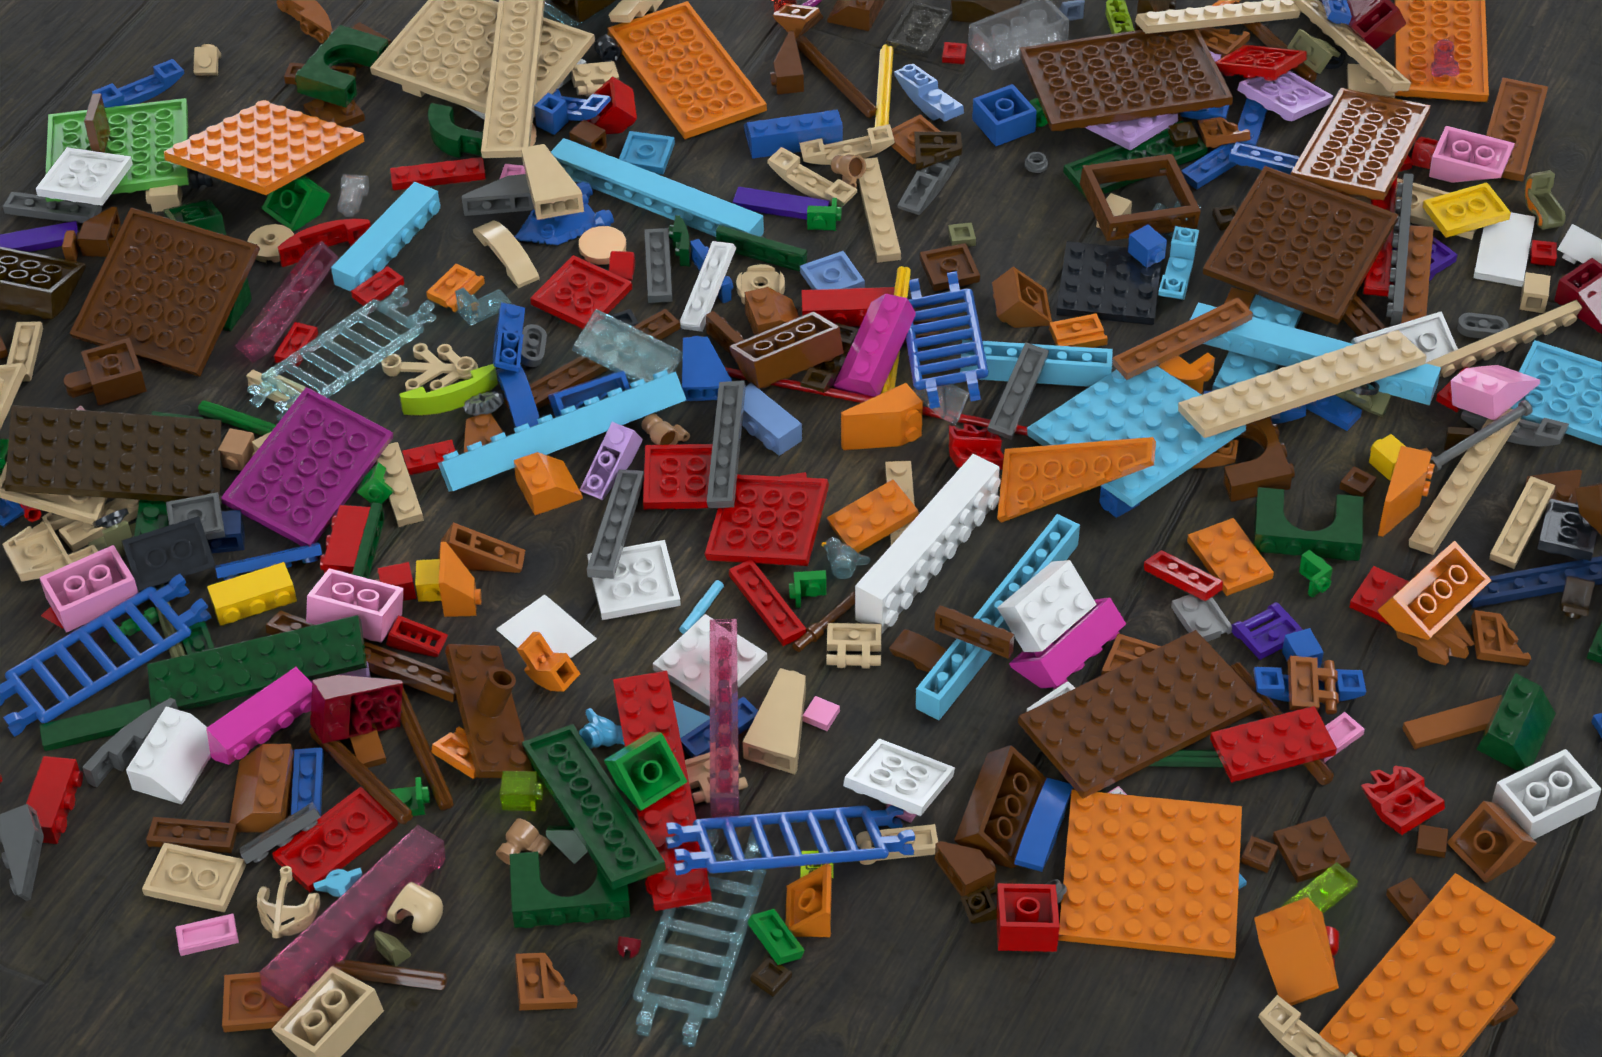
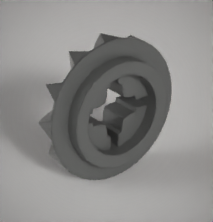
M495 391L479 393V395L472 396L465 402L464 410L467 414L474 416L489 414L496 411L503 404L504 399L502 394Z

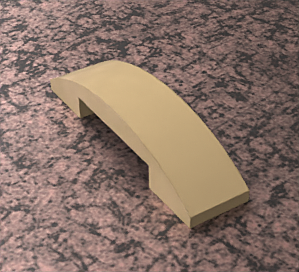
M888 124L867 129L868 136L826 145L823 144L822 138L801 142L799 144L803 161L812 164L831 165V161L836 155L845 156L852 154L859 155L864 159L895 143L891 126Z
M783 147L768 159L770 167L782 179L811 198L830 200V205H832V198H837V206H844L857 193L856 188L840 179L833 183L800 164V157Z
M491 221L473 229V233L484 246L488 245L505 265L507 275L518 288L539 280V275L527 253L512 233L501 223Z
M1278 995L1259 1014V1019L1270 1033L1295 1057H1357L1351 1051L1345 1056L1324 1040L1318 1033L1299 1020L1301 1016L1299 1011Z

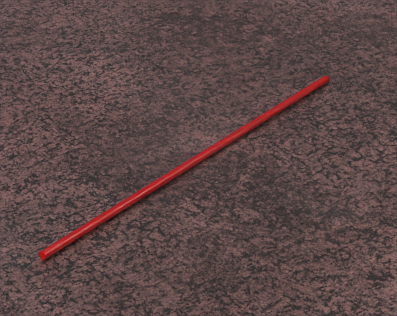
M725 367L730 377L746 380L741 370ZM781 379L771 384L859 403L874 398V396L830 388L827 392H820L802 387L801 382ZM922 406V415L985 428H988L991 421L990 419ZM1018 425L1015 434L1028 436L1027 427Z

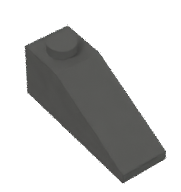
M526 174L509 175L462 195L464 216L534 210Z

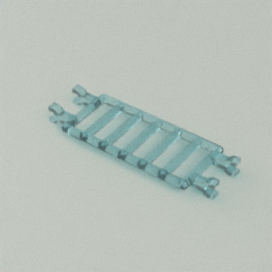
M399 285L394 289L392 295L382 302L377 299L370 301L261 375L262 383L259 385L253 384L247 388V391L254 396L250 399V404L258 407L265 401L268 395L276 390L290 397L287 401H279L274 404L275 409L281 412L276 416L277 420L280 421L301 394L276 378L284 371L318 390L319 394L329 398L424 331L422 324L425 322L431 323L436 320V315L430 312L435 308L434 303L428 300L425 301L417 312L407 317L395 310L398 307H405L409 304V300L403 297V295L408 293L407 288ZM377 310L410 330L400 335L367 315ZM359 322L392 342L385 347H381L349 327ZM341 334L374 354L364 360L331 339ZM323 346L356 367L349 372H345L313 352ZM304 358L336 377L337 380L327 385L294 364Z
M718 829L706 830L712 849H714L719 839ZM752 830L744 854L745 859L758 858V855H760ZM714 852L716 861L733 860L732 856ZM767 869L748 870V872L754 873L750 885L708 876L710 888L746 896L742 909L714 902L681 906L737 919L738 922L734 932L673 919L677 907L663 910L633 993L635 1001L644 1003L636 1019V1024L639 1025L637 1034L649 1036L657 1007L689 1013L687 1022H685L682 1030V1035H684L683 1045L695 1047L703 1017L714 1019L719 1014L748 928V920L753 913ZM668 930L729 943L730 945L725 957L664 943ZM663 954L722 969L718 980L715 981L655 966L659 955ZM651 978L710 991L713 992L708 1006L647 992V988Z

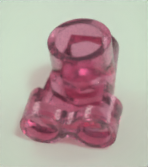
M1442 39L1435 43L1434 62L1431 64L1433 76L1440 77L1445 74L1456 76L1459 74V63L1454 59V44L1452 41Z

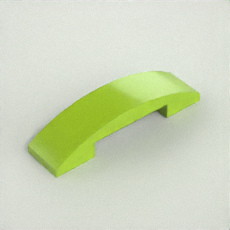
M491 364L470 371L471 379L427 393L423 386L400 393L402 412L404 415H431L463 407L465 402L472 396H477L479 393L483 394L487 391L490 392L498 384L496 367Z

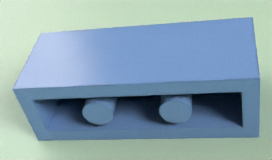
M752 383L747 385L742 426L746 428L748 433L756 436L767 449L773 450L779 456L801 442L802 423Z

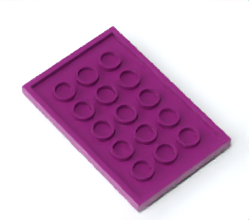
M306 387L223 494L221 503L234 510H241L243 515L301 546H311L318 541L332 522L333 515H337L339 505L346 503L391 442L393 432Z

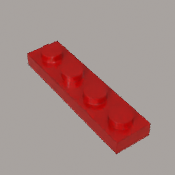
M482 157L390 168L393 191L408 189L414 182L424 186H435L486 179Z
M753 560L745 561L729 569V577L783 646L799 639L806 633L805 626Z

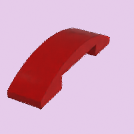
M368 219L335 220L318 224L296 233L277 247L281 266L285 267L305 261L304 254L348 241L351 247L371 227L370 221Z

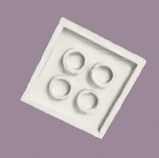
M67 147L36 187L37 195L51 199L103 206L133 165L130 156Z
M665 540L623 547L614 579L592 577L602 620L681 606ZM592 553L587 554V556H588V563H589V560H590V557H591V554H592Z
M705 614L653 662V670L655 672L667 671L669 681L716 710L767 661V653Z
M878 739L845 776L843 786L854 790L856 793L878 799L882 803L904 809L910 814L921 816L952 779L955 767Z

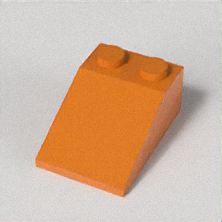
M904 383L841 412V447L843 450L896 447L915 441L922 436L923 401L907 383Z
M1406 446L1400 447L1384 503L1378 536H1385L1419 507L1422 496L1427 497L1431 482L1426 481V478H1432L1435 464L1430 463L1431 452Z
M1308 897L1254 917L1259 943L1279 997L1292 1006L1339 988L1323 913Z

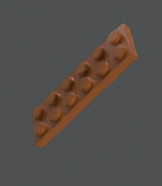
M1502 78L1486 136L1515 143L1501 177L1523 182L1548 86Z

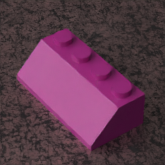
M884 294L871 302L833 385L835 388L874 397L880 395L916 315L908 298Z
M1111 598L1095 599L1094 601L1097 605L1047 648L1040 652L1022 651L1009 664L1012 669L1038 687H1053V689H1057L1067 682V677L1070 674L1081 670L1085 666L1084 662L1089 657L1102 651L1101 646L1115 639L1117 634H1119L1118 631L1126 623Z
M295 667L207 727L206 731L211 758L214 761L228 765L236 759H242L256 745L265 743L279 729L288 727L302 713L311 711L312 683Z

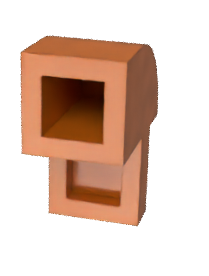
M1206 353L1189 364L1180 356H1176L1161 363L1158 367L1201 394L1204 381H1208L1214 373L1215 358Z
M532 632L516 649L527 665L524 669L525 673L535 683L550 691L564 692L580 675L568 654L553 653L540 632Z

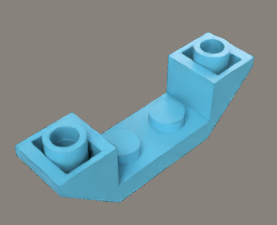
M1175 226L1171 241L1170 257L1165 275L1162 276L1158 292L1159 296L1185 300L1193 268L1199 230Z

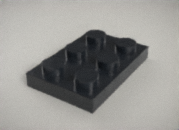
M1550 499L1547 505L1538 549L1551 554L1557 553L1571 556L1577 560L1591 561L1597 530L1580 515L1577 504Z
M200 516L122 540L138 591L169 582L179 573L185 577L216 567Z

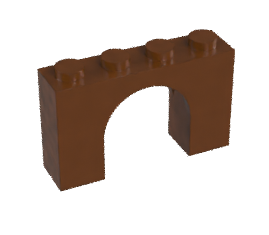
M1272 416L1246 424V431L1237 436L1258 442L1265 452L1252 461L1224 467L1223 483L1231 502L1256 497L1258 487L1291 489L1292 478H1295L1294 467L1292 463L1287 462L1286 447L1284 443L1280 444L1279 430L1276 424H1272Z

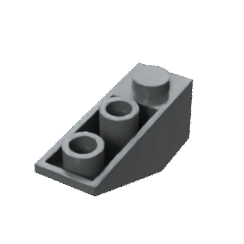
M28 804L0 814V843L2 842L5 851L2 853V859L6 868H10L11 871L10 887L14 895H18L26 901L31 900L44 838L37 812Z

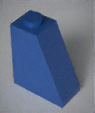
M692 336L683 338L682 389L686 397L685 401L717 400L719 382L732 381L708 337Z

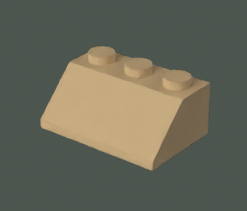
M331 966L272 1028V1031L297 1057H341L384 1010L374 988Z

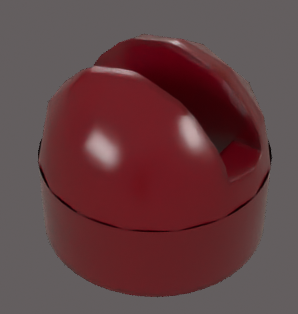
M619 936L617 943L618 953L624 958L625 950L630 951V959L636 957L640 951L642 940Z

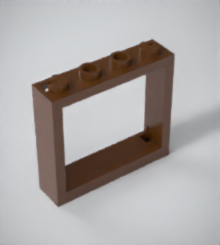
M1173 154L1083 166L1080 185L1106 241L1129 238V234L1146 225H1150L1159 234L1174 232L1175 226L1197 229L1201 210ZM1166 175L1181 207L1114 216L1099 184Z

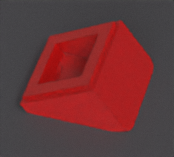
M611 251L609 272L632 281L635 269L634 252Z

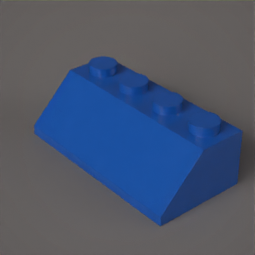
M838 110L759 120L744 124V131L752 159L772 156L781 147L792 153L801 152L799 143L821 138L824 145L843 141V125Z

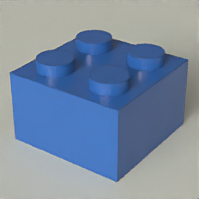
M1013 84L973 98L972 120L995 146L1035 132L1037 110Z

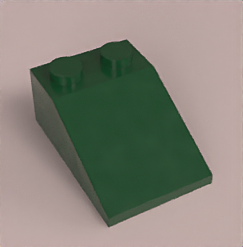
M210 199L163 209L166 218L226 235L222 214Z

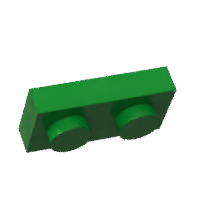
M775 909L750 916L748 925L777 965L802 958L805 950Z

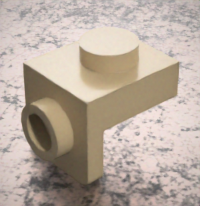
M203 44L201 47L194 48V74L196 76L218 75V59L221 58V52L217 47L211 44Z

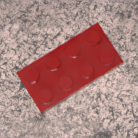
M1315 706L1211 732L1210 737L1231 782L1335 756L1337 751Z
M359 787L322 815L321 818L317 819L318 823L313 828L307 831L302 830L289 843L280 847L272 854L274 860L281 867H291L292 877L311 893L315 890L313 883L326 879V876L333 870L342 869L397 827L398 821L368 792Z

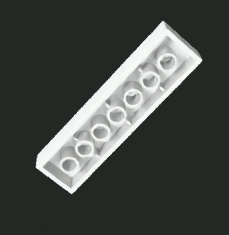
M975 454L971 455L855 586L856 621L862 624H881V634L889 626L891 627L895 624L902 610L909 608L918 592L921 593L926 588L930 578L940 572L943 563L954 556L957 547L962 542L965 543L968 540L971 531L976 526H980L985 519V515L990 510H994L998 505L1000 498L998 496V487L1001 482L999 479V466Z

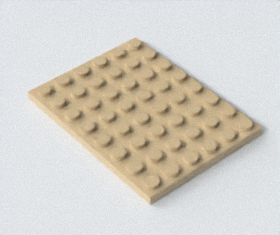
M428 0L370 67L372 75L486 114L499 2L493 0ZM543 17L534 105L547 93L553 94L595 42L594 34Z

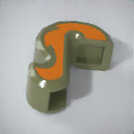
M1550 170L1530 174L1525 183L1524 196L1526 206L1533 215H1537L1536 224L1542 230L1561 227L1566 220L1564 209L1551 192L1555 174Z

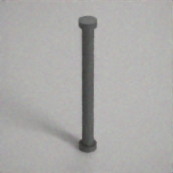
M1526 400L1521 401L1518 407L1437 457L1432 456L1430 463L1435 464L1433 471H1439L1442 465L1521 416L1530 415L1533 412L1530 403Z

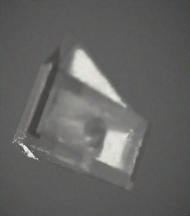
M953 384L938 386L940 407L933 408L932 410L942 419L956 425L969 392ZM913 387L912 390L930 408L927 389L916 390Z

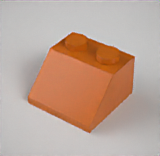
M539 452L514 460L516 481L534 515L583 499L564 461Z

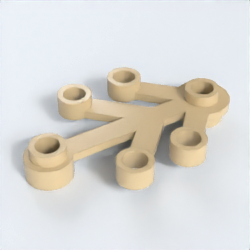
M424 343L414 345L413 354L416 359H424L427 363L401 362V358L397 354L385 355L381 360L383 372L388 376H397L400 372H424L418 377L406 381V391L419 388L442 373L449 374L440 380H433L430 383L431 391L446 387L458 379H470V371L478 369V365L471 357H459L448 344L440 345L437 348L439 359L449 360L452 364L441 362L428 350L427 345Z

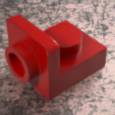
M1420 137L1414 144L1411 158L1413 161L1412 165L1430 169L1432 156L1439 141Z

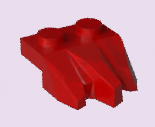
M964 423V429L949 425V453L958 468H961L971 455L975 454L999 466V470H1003L1004 455L1000 450L1002 440L998 435L988 432V428L977 430L970 424Z
M1394 766L1393 774L1391 775L1381 770L1371 771L1372 780L1375 784L1366 783L1361 785L1362 790L1380 819L1401 835L1445 809L1444 800L1426 788L1424 777L1411 768Z

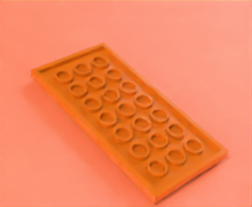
M1394 0V4L1400 9L1406 25L1395 33V69L1411 82L1408 91H1398L1395 93V96L1487 102L1489 87L1485 0Z
M688 1L633 19L630 23H621L608 28V35L614 38L616 44L621 48L622 55L684 139L767 111L766 102Z
M1455 873L1319 1035L1345 1056L1351 1051L1357 1057H1462L1499 1012L1504 1003L1512 996L1551 948L1556 937Z

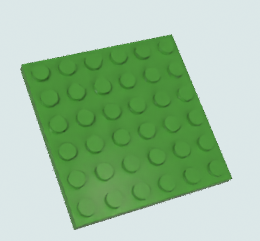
M186 98L105 108L110 135L104 153L130 156L133 163L111 194L133 193L135 191L178 185L179 187L189 185V168L166 161L164 157V151L172 148L174 144L182 143L188 139V105ZM87 110L48 114L46 174L67 147L91 151L84 123ZM45 197L47 202H50V201H57V202L63 201V200H61V199H51V198Z

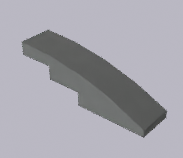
M956 156L923 168L921 172L917 171L898 203V208L920 215L948 181L959 163L960 157Z
M169 698L146 711L101 746L82 767L87 783L97 788L113 768L123 772L140 749L165 707L178 710L175 699Z

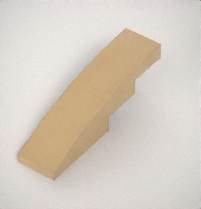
M622 0L610 12L611 22L630 23L634 17H643L647 11L655 12L664 0Z

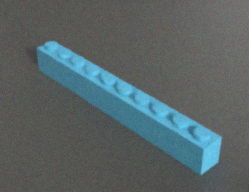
M565 138L551 151L573 181L578 183L588 182L593 189L672 220H675V215H680L687 226L716 237V229L719 225L760 237L764 233L763 215L642 169L636 165Z
M1198 302L1190 320L1217 307ZM1255 317L1203 343L1283 366H1291L1304 360L1354 345ZM1424 364L1376 380L1375 382L1380 386L1379 392L1430 405L1438 386L1441 367ZM1367 384L1369 386L1368 389H1375L1371 385Z
M667 369L653 374L654 379L645 382L644 378L630 383V389L622 391L621 387L607 392V398L599 400L598 396L583 401L585 406L576 409L575 405L560 410L562 415L555 418L549 414L537 419L538 424L529 427L528 423L513 428L514 434L506 436L503 432L490 437L491 442L483 446L481 441L467 446L468 451L458 454L457 451L443 455L444 461L439 462L438 465L448 491H455L514 468V460L536 452L547 455L606 432L612 422L624 425L685 401L686 397L676 372L668 373Z
M1057 514L973 618L980 619L987 624L1010 632V628L997 607L1053 561L1067 560L1078 546L1080 524ZM956 639L916 688V709L940 720L992 655V652Z

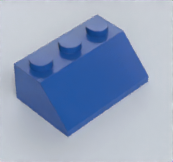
M617 371L548 395L554 415L557 417L562 415L560 411L573 405L578 409L585 406L583 402L596 396L601 400L607 398V392L621 387L622 391L630 389L625 372Z

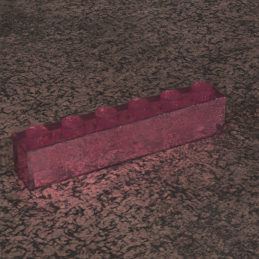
M322 241L307 250L235 347L252 363L267 355L339 257Z

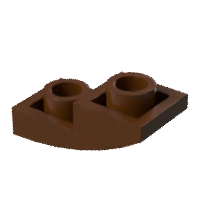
M904 629L889 647L894 656L913 661L917 669L930 672L947 651V649L932 640L907 629Z

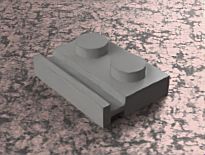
M1189 594L1172 601L1171 608L1188 633L1197 630L1207 642L1221 637L1223 633H1231L1232 625L1212 597L1204 601Z

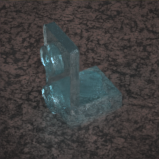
M464 287L455 291L458 313L470 326L499 313L501 302L511 304V301L499 289L479 299H476L473 294L470 295Z

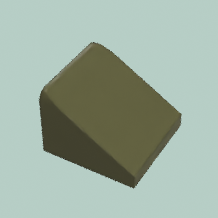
M381 931L374 933L377 950L392 966H398L411 956V953L396 937Z

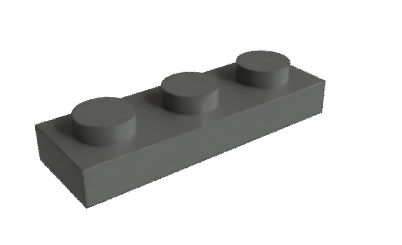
M311 802L240 847V854L246 864L251 861L256 863L264 859L269 854L268 850L276 845L279 847L286 845L293 839L292 835L298 831H307L313 828L318 823L317 819L321 818L318 809Z

